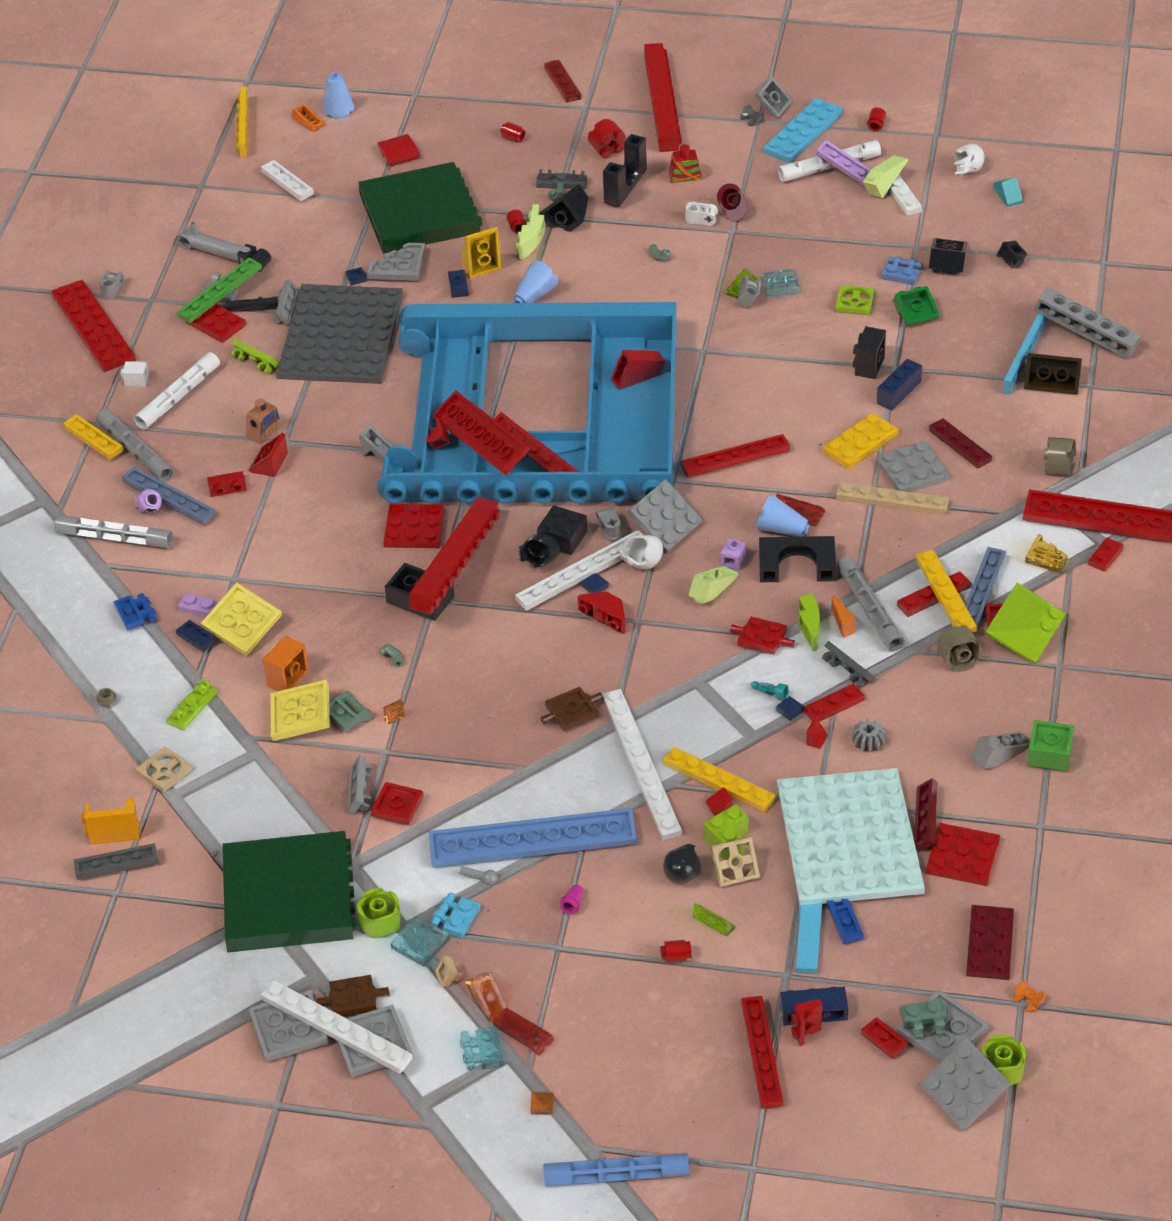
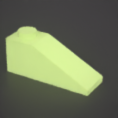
M893 155L871 169L863 181L869 195L883 198L908 162V159Z
M721 566L694 575L688 596L701 604L712 601L739 576V573L726 566Z

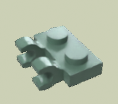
M942 999L900 1006L904 1027L912 1028L915 1039L923 1038V1025L933 1024L936 1035L945 1034L943 1027H945L948 1015Z

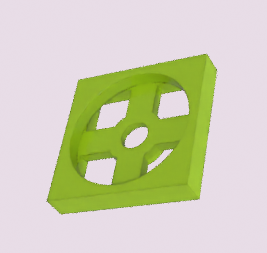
M840 285L835 312L870 315L875 288ZM844 293L853 294L850 298L842 297ZM860 295H868L870 298L861 299Z

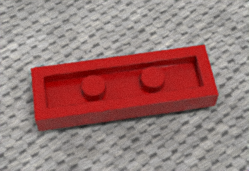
M853 683L804 706V712L812 721L814 718H817L820 722L863 702L865 695Z

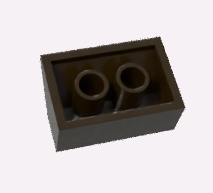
M1028 353L1024 389L1078 394L1082 358Z

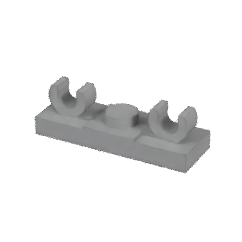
M290 279L284 281L283 288L280 289L281 294L278 296V308L274 312L275 317L272 318L276 324L282 321L286 326L291 323L300 291Z
M361 755L352 764L350 770L348 812L355 814L358 808L364 812H367L370 808V805L366 803L370 801L371 797L366 794L363 795V792L367 787V781L372 778V774L369 773L373 767L365 764L366 757Z

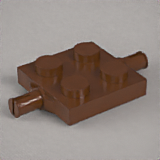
M577 687L546 700L545 706L550 713L541 716L540 720L543 725L554 720L563 731L569 730L599 717V712L594 703L603 700V695L599 692L589 696L584 693L581 687Z
M371 975L329 981V997L316 998V1001L322 1006L330 1005L333 1012L344 1017L376 1010L377 997L390 996L388 986L376 989L372 983Z

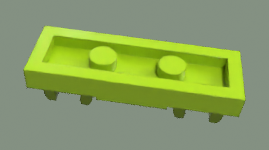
M235 338L231 344L236 347L231 352L234 358L240 354L238 359L244 361L247 354L249 355L248 358L253 362L257 363L260 361L257 368L262 371L266 367L264 372L268 375L271 373L272 367L278 369L279 362L273 357Z
M201 679V682L195 686V689L172 711V714L166 719L167 724L184 731L217 694V688L210 686L209 681Z

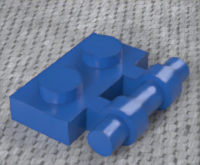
M143 593L138 594L135 600L130 595L113 601L114 607L127 631L145 625V618L149 619L151 623L157 621L156 611L150 606L149 598Z

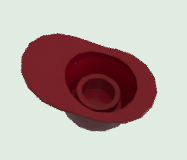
M727 183L719 189L717 201L726 218L731 221L741 220L747 212L748 205L740 188L733 183Z

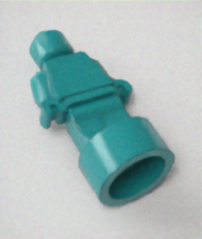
M757 681L751 683L753 689L762 692H772L777 699L785 700L789 693V686L779 683L775 686L774 684L759 683Z

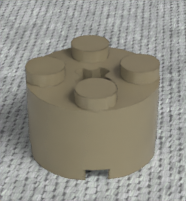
M1048 437V449L1045 448L1044 460H1047L1045 474L1073 475L1076 441L1071 438Z
M957 626L949 630L945 629L940 633L937 650L946 665L952 668L953 671H966L974 666L973 663L976 660H980L983 652L982 646L968 626Z

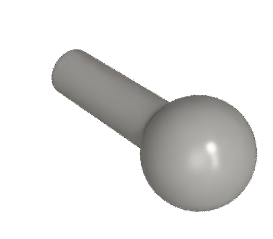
M461 866L459 874L480 879L486 885H494L498 882V874L494 870L482 872Z

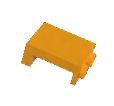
M126 798V808L91 811L89 803L85 804V811L81 812L82 824L86 823L84 825L85 837H89L91 845L140 840V824L134 798Z

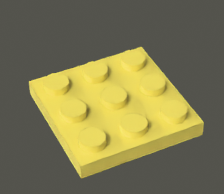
M236 583L201 622V627L247 656L282 616V611Z
M327 680L270 693L271 738L273 741L330 728L329 684Z

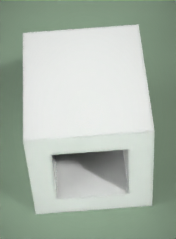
M125 362L124 369H121V379H124L125 386L146 387L149 376L147 363Z

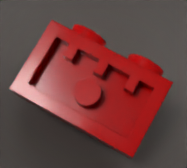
M243 471L207 477L211 497L247 491Z
M820 999L795 1004L794 1014L791 1015L794 1025L791 1027L793 1039H797L800 1046L804 1045L805 1034H814L821 1031L822 1003Z

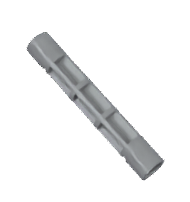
M103 409L97 414L96 422L139 460L157 479L167 482L172 478L174 469L122 423L109 409Z
M58 515L54 524L55 532L60 534L167 549L171 547L173 541L171 530Z
M852 557L842 558L837 563V569L851 588L855 598L861 604L889 651L899 650L905 643L904 638L887 615L885 608L877 599L873 589L865 580Z

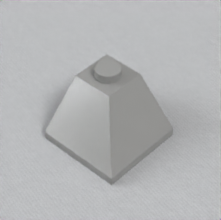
M772 76L760 83L753 92L776 119L782 115L792 102V99Z

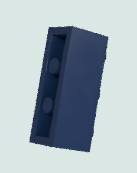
M906 359L877 387V404L892 411L921 382L922 365Z
M845 986L780 992L783 1026L793 1025L791 1015L794 1014L795 1004L820 999L822 1003V1022L848 1020V1002Z

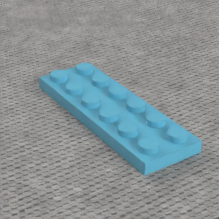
M815 98L763 147V153L791 163L843 114V108Z

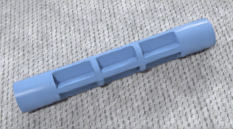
M688 1153L543 1164L545 1186L689 1176Z

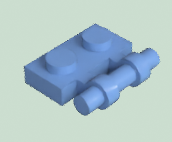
M889 256L888 263L885 264L881 273V279L915 285L919 276L918 269L922 268L923 263L917 262L916 259L907 260L902 259L901 256Z

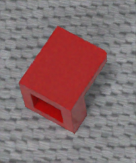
M440 419L436 420L437 427L429 430V436L426 437L427 443L434 450L450 444L446 425Z

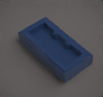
M465 270L448 271L452 298L469 296Z
M188 620L176 630L177 636L202 652L217 642L216 636L191 620Z

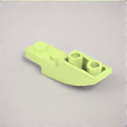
M533 204L532 211H529L528 215L530 222L527 221V225H522L521 232H518L516 253H519L520 260L525 259L535 250L544 235L545 217L539 213V204Z

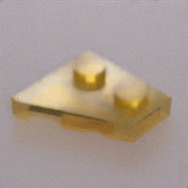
M1041 534L1037 535L1025 557V563L1058 573L1062 572L1068 560V555L1058 550L1054 544L1046 543Z

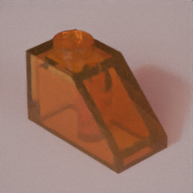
M483 972L466 981L474 1002L489 1022L508 1013L492 973Z

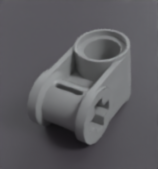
M105 270L100 281L103 299L112 300L117 297L124 283L123 272L113 273Z
M746 274L742 277L738 301L742 306L751 307L760 294L761 281L752 280Z
M615 507L596 512L599 527L602 529L606 539L612 542L620 540L622 537V532L619 528L621 522Z

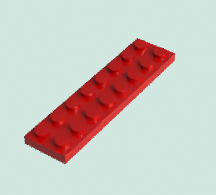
M83 279L51 290L52 297L103 372L123 366L125 362L136 361L135 354Z
M456 390L431 415L435 421L440 419L446 425L449 432L505 476L530 450L527 444Z
M1031 489L1028 491L1023 520L1172 542V510Z

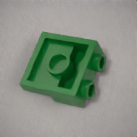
M919 286L913 290L900 291L894 296L893 303L898 315H902L906 327L939 319L940 314L928 286Z

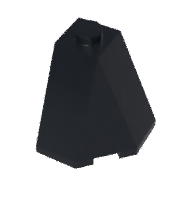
M578 184L539 213L544 215L545 222L549 227H559L571 232L584 222L589 197L580 184Z

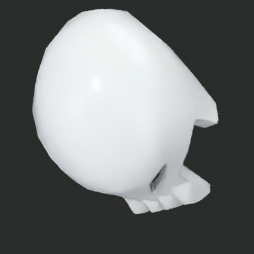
M968 143L954 150L956 161L954 165H957V172L955 174L964 175L976 172L982 168L985 156L982 148L977 144Z
M638 535L629 537L626 541L630 547L628 553L619 550L620 557L624 562L637 569H650L659 563L663 554V545L661 540L653 535Z

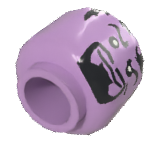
M146 489L135 498L136 509L145 515L157 511L162 503L161 496L153 489Z

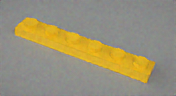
M247 86L240 87V93L237 94L236 150L240 151V158L247 157Z
M929 550L917 553L915 560L952 626L966 625L972 633L977 632V626L935 551Z
M673 747L663 758V765L718 791L725 787L730 797L764 813L776 801L775 794L676 747Z

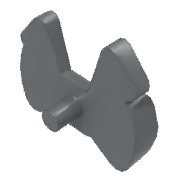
M747 105L743 108L740 119L744 120L750 117L748 125L753 126L755 122H758L763 117V112H756L752 109L751 105Z

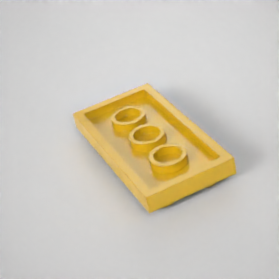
M872 412L823 446L822 453L849 470L899 435V429Z

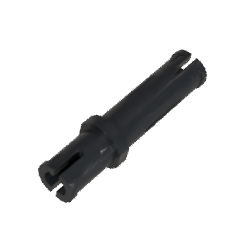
M260 296L256 299L226 301V309L228 311L263 310V308L278 307V296L268 298Z

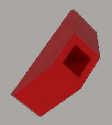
M607 591L580 594L578 596L579 611L611 627L613 630L622 634L626 632L622 599Z

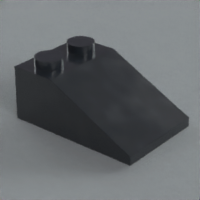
M933 238L929 269H932L934 272L946 270L951 274L963 273L967 242Z

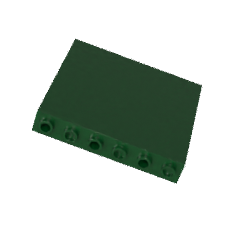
M454 162L358 182L360 198L383 254L393 250L399 251L407 243H425L427 245L480 232V226H482L481 216H478L477 207L474 206L473 198L469 195L468 187H465V180L461 177L460 168H457Z
M345 831L222 843L224 923L227 953L353 939V931L357 930L356 918H352V915L356 914L355 902H351V898H355L354 886H350V882H354L353 870H349V867L353 866L352 855L348 854V851H352L351 839L346 838Z

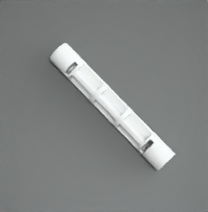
M877 140L842 149L858 161L881 155V147ZM815 156L779 166L778 175L781 182H786L832 169L835 166L820 156Z
M208 352L133 417L137 427L146 430L205 379L207 375L220 366L218 357L214 353Z

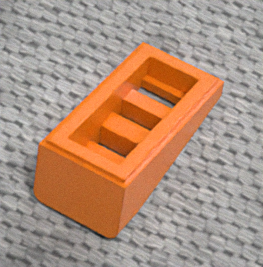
M305 103L292 110L291 118L311 131H315L325 125V122Z
M831 597V611L841 635L845 638L855 633L856 619L837 597Z

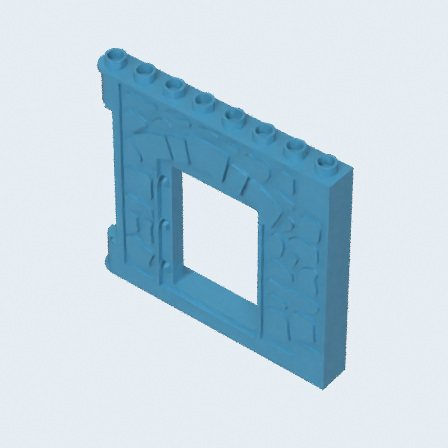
M676 302L409 304L399 311V348L406 354H413L414 358H422L412 450L405 446H392L387 450L386 457L383 460L382 477L378 480L377 490L379 495L387 502L392 504L401 502H426L430 504L438 502H463L470 504L474 503L477 497L500 503H584L608 501L621 503L623 501L642 500L665 479L673 486L677 348ZM490 341H592L586 430L527 431L579 472H547L525 455L505 476L448 430L450 444L434 450L426 440V437L429 436V430L437 427V423L431 415L455 390L484 411ZM622 350L658 351L666 360L659 376L638 384L618 389L611 380Z

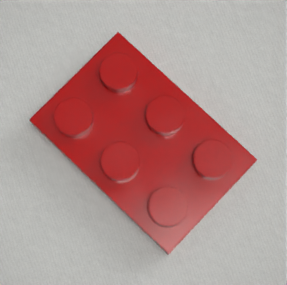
M217 304L193 322L188 323L185 321L186 324L221 343L246 326L245 319Z

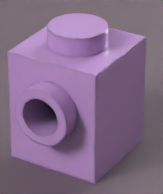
M728 538L720 553L721 566L739 571L746 557V543Z

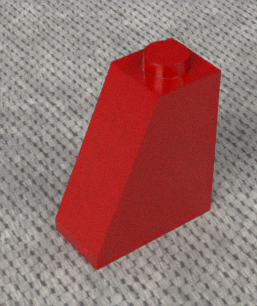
M622 350L611 380L618 389L627 388L659 376L666 360L658 351Z

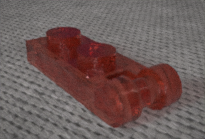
M780 494L776 495L778 499L806 518L812 526H817L820 518L825 514V509L821 506Z
M507 1007L493 1020V1027L527 1046L538 1056L545 1051L546 1046H549L554 1041V1037L549 1032Z

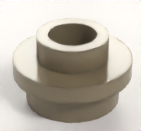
M103 688L99 690L96 699L98 704L109 706L116 701V694L110 688Z

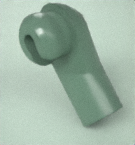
M562 182L557 183L556 191L554 189H551V192L548 191L547 195L550 200L555 201L564 195V184Z
M385 644L380 649V653L384 657L388 655L392 657L394 667H401L403 665L401 652L394 646Z

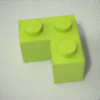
M737 804L703 822V839L710 846L743 838L742 836L749 833V817ZM738 844V854L743 856L744 845ZM728 847L723 848L719 854L723 860H727L730 856Z

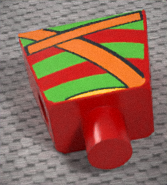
M687 144L681 145L680 151L672 153L669 167L671 183L702 180L696 150H690V146Z

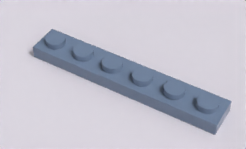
M133 467L122 476L123 483L140 492L146 489L157 491L161 496L163 504L202 525L206 524L216 515L214 508L136 467Z
M987 547L965 603L977 629L1006 557L1005 550Z

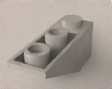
M1020 732L980 737L970 757L983 769L997 767L1027 750L1030 741Z

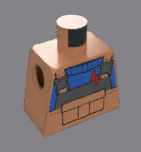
M257 399L255 407L246 415L247 438L260 445L282 426L277 407L266 402L264 399Z

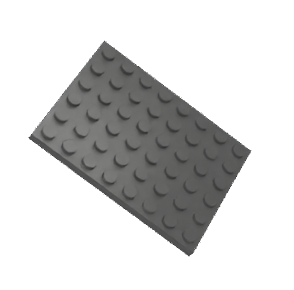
M301 284L276 373L277 379L381 384L403 296V288Z

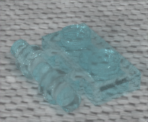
M795 268L761 273L764 289H768L766 290L767 297H779L782 294L794 295L797 292H801Z
M497 1026L475 1030L476 1037L473 1038L469 1036L468 1031L460 1033V1046L464 1051L462 1056L463 1062L468 1070H474L477 1063H481L482 1070L504 1066ZM478 1047L479 1053H474L472 1048Z

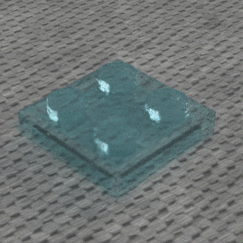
M416 916L390 945L391 949L425 967L450 940V934Z

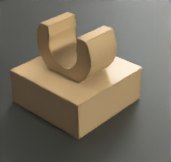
M444 956L435 970L442 987H449L452 981H459L463 975L457 972L459 965L453 962L452 957Z

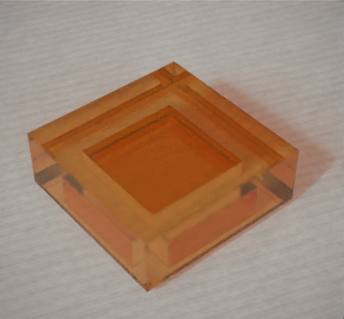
M401 699L383 707L385 721L388 725L405 717L404 703Z
M532 1092L531 1115H553L554 1092Z

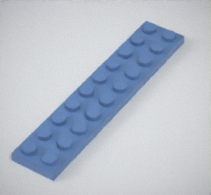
M632 808L428 831L432 868L637 844Z

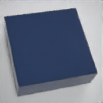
M362 267L345 271L351 286L367 282V277Z
M597 573L582 581V587L590 593L602 592L609 587L608 582Z
M789 696L776 706V711L791 721L804 711V705Z

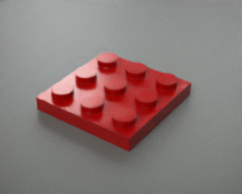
M389 504L383 541L384 548H440L445 506L442 504Z
M939 823L935 844L932 846L927 863L926 874L987 886L999 846L1000 835Z

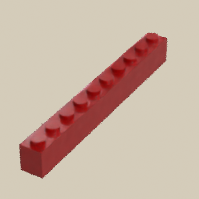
M663 43L644 44V58L659 152L679 151V144H682L680 125L678 124L672 78L670 77L667 49H664Z
M477 497L410 592L409 609L431 614L435 608H438L442 597L445 598L449 587L453 586L454 580L460 576L461 570L466 567L469 558L473 557L474 551L480 547L481 541L487 536V532L492 530L494 522L498 521L500 517V510H498L499 502Z

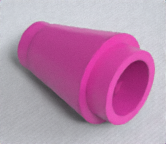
M578 884L573 885L561 898L560 907L563 912L573 914L579 910L584 892L582 886Z

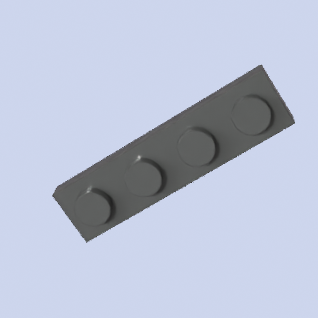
M155 843L74 859L77 880L159 864Z

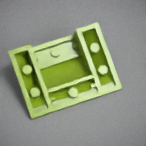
M1016 583L984 634L1035 664L1067 612L1021 584Z

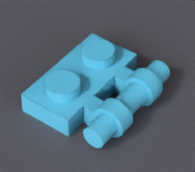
M449 892L447 897H444L440 902V908L433 913L430 926L437 928L439 924L444 925L443 933L462 939L480 911V903L461 897L458 903L453 902L456 895ZM447 911L452 912L450 916L445 915Z

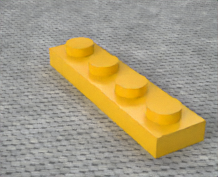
M77 414L63 423L65 430L109 460L123 452L121 444Z

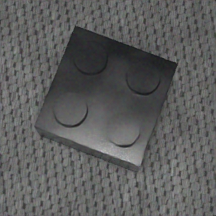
M865 326L863 333L859 334L858 344H855L853 348V354H855L853 360L855 376L876 379L885 358L886 330Z
M553 505L538 526L537 534L551 535L560 543L562 553L572 555L588 532L587 515Z

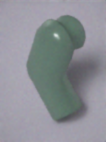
M655 244L649 247L654 259L667 261L671 255L669 250L663 249L662 252L659 251Z

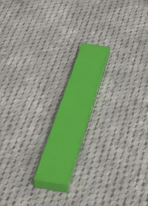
M250 257L177 311V316L188 323L193 322L261 270L262 265Z

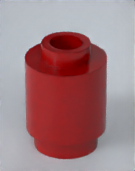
M876 107L870 111L867 125L871 131H879L884 125L886 112L882 108Z
M510 122L503 124L500 129L502 137L514 142H522L526 133L521 126Z
M511 210L506 216L510 229L516 234L521 232L522 225H527L520 210Z
M664 941V946H660L661 959L665 958L666 963L686 961L688 958H692L690 941Z

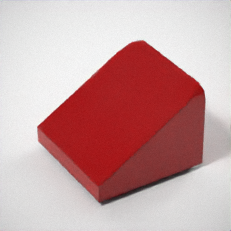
M814 718L806 731V743L808 746L820 749L827 738V733L819 720Z
M725 787L706 800L714 816L733 806L732 798Z

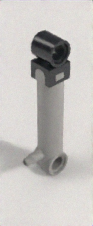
M191 222V226L187 227L177 238L178 244L183 249L194 248L239 262V264L250 257L262 265V269L258 272H261L271 261V255L267 250L261 248L257 250L256 246L250 244L241 246L199 233L195 222Z

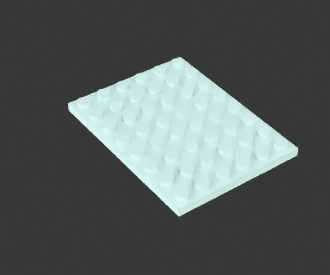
M897 768L777 779L778 794L799 906L817 903L826 904L827 900L842 902V899L857 901L925 894V887Z

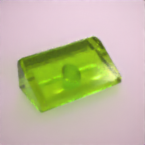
M744 268L725 290L724 294L738 299L739 284L742 277L746 274L752 280L756 281L758 278Z
M696 902L693 904V917L696 920L727 937L735 929L736 926Z

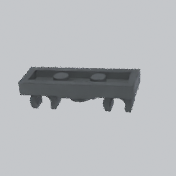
M540 169L536 188H556L557 183L562 182L564 189H572L578 184L583 189H586L587 175H584L583 170H581V174H575V170L572 171V174H552L551 169H548V173H542V169Z
M830 641L824 645L829 652L824 653L822 659L827 662L832 657V660L829 662L832 667L837 665L838 659L842 661L840 665L848 672L853 670L855 672L850 675L849 680L854 683L859 678V681L856 683L859 688L865 685V679L871 684L876 678Z

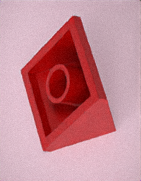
M283 432L261 447L248 471L271 477L276 476L288 454L286 437Z

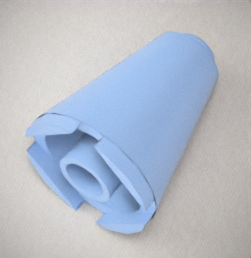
M337 72L327 76L322 107L323 113L326 116L327 114L330 115L333 119L345 118L349 116L351 111L354 112V103L345 80Z
M541 261L531 262L513 296L514 302H535L558 285L557 275L553 276L551 273L552 269Z
M774 495L768 496L756 524V528L759 530L795 537L806 536L810 528L806 518Z

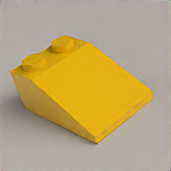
M498 227L465 236L461 252L462 267L469 278L501 269Z

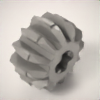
M867 718L866 722L859 720V723L854 725L852 740L856 748L860 747L862 751L868 749L871 752L872 749L878 750L880 746L884 745L886 731L882 723L877 724L876 719L871 722Z

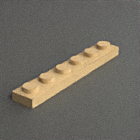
M843 482L839 483L836 493V500L945 516L950 500L948 497Z

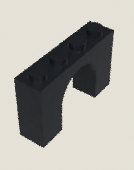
M630 134L624 142V165L609 162L603 170L604 204L620 207L646 172V137Z
M835 536L759 537L760 583L779 582V564L785 558L795 555L805 556L815 563L817 582L836 581Z

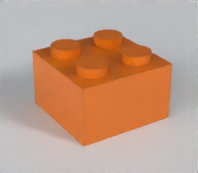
M285 636L264 656L263 666L267 687L276 691L293 688L309 671L304 643Z

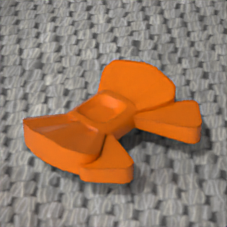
M1022 981L1016 987L1014 1001L1017 1003L1024 998L1029 999L1026 1011L1034 1012L1037 1010L1036 1007L1042 1004L1046 995L1044 991L1036 992L1029 988L1027 982Z

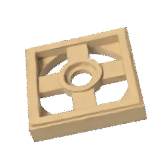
M164 746L137 767L136 774L164 793L191 772L193 768L191 764ZM163 757L171 759L167 764L159 762ZM180 765L181 769L178 774L174 773L173 769ZM150 767L157 771L152 776L147 774V770ZM167 768L168 771L165 772V773H162V772H161V769Z
M751 836L710 846L719 887L760 878ZM737 845H744L750 851V854L743 856L738 854ZM728 847L729 858L719 861L718 856L723 848ZM734 858H738L740 861L737 866L732 864ZM752 863L750 871L743 877L742 867L744 864ZM733 869L735 879L726 878L721 870Z

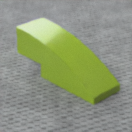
M811 593L799 597L798 626L812 651H815L819 643L820 614L814 594Z

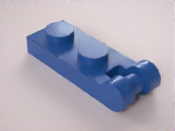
M842 899V902L827 900L825 905L827 910H829L842 943L848 944L863 940V932L849 900Z

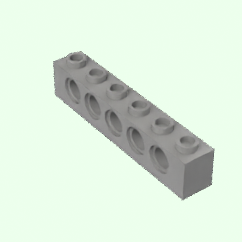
M1049 287L1038 298L1034 310L1125 359H1128L1137 348L1141 337L1140 334Z

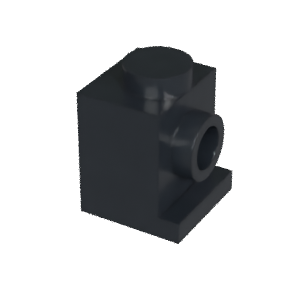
M1014 240L1003 242L996 256L1002 257L1009 266L1015 265V267H1020L1027 253Z

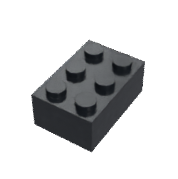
M404 562L384 586L386 602L435 621L455 597L454 584L451 588L449 587L445 598L442 597L438 608H435L431 614L409 609L410 592L426 570Z

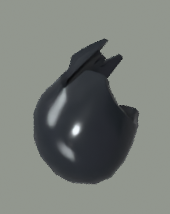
M538 533L531 535L523 545L519 546L520 550L518 551L520 553V561H527L537 568L557 558L561 552V546L551 535Z
M686 844L667 853L664 858L663 869L668 880L675 884H686L701 874L699 857L695 852L696 845Z

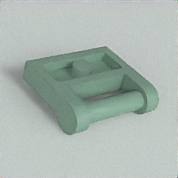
M345 691L329 701L330 719L344 732H347L363 721H369L373 717V712L368 708L365 709L355 700L350 691ZM346 704L352 706L358 713L353 712Z

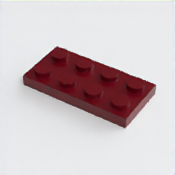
M972 905L967 977L1009 980L1014 908Z

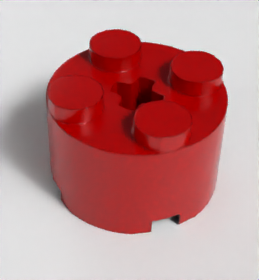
M603 119L594 125L593 131H589L588 142L604 159L608 158L610 154L619 153L624 150L625 133L614 121Z

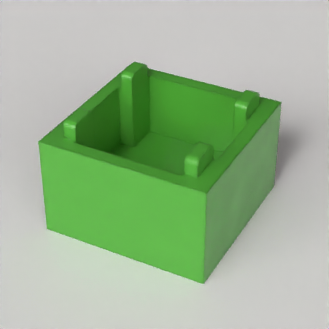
M1034 720L1027 766L1068 771L1074 725Z

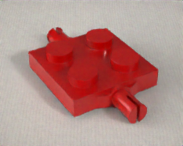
M751 616L745 626L741 627L732 624L730 632L741 634L738 638V646L775 654L776 650L782 645L793 648L795 640L784 638L787 632V625Z

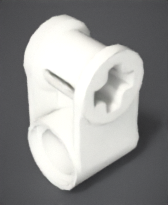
M689 202L686 204L685 221L689 224L712 226L716 222L718 208L714 204Z

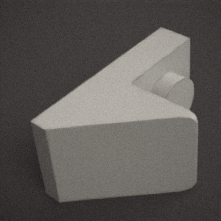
M371 424L359 435L363 454L366 455L371 450L383 462L387 450L393 445Z

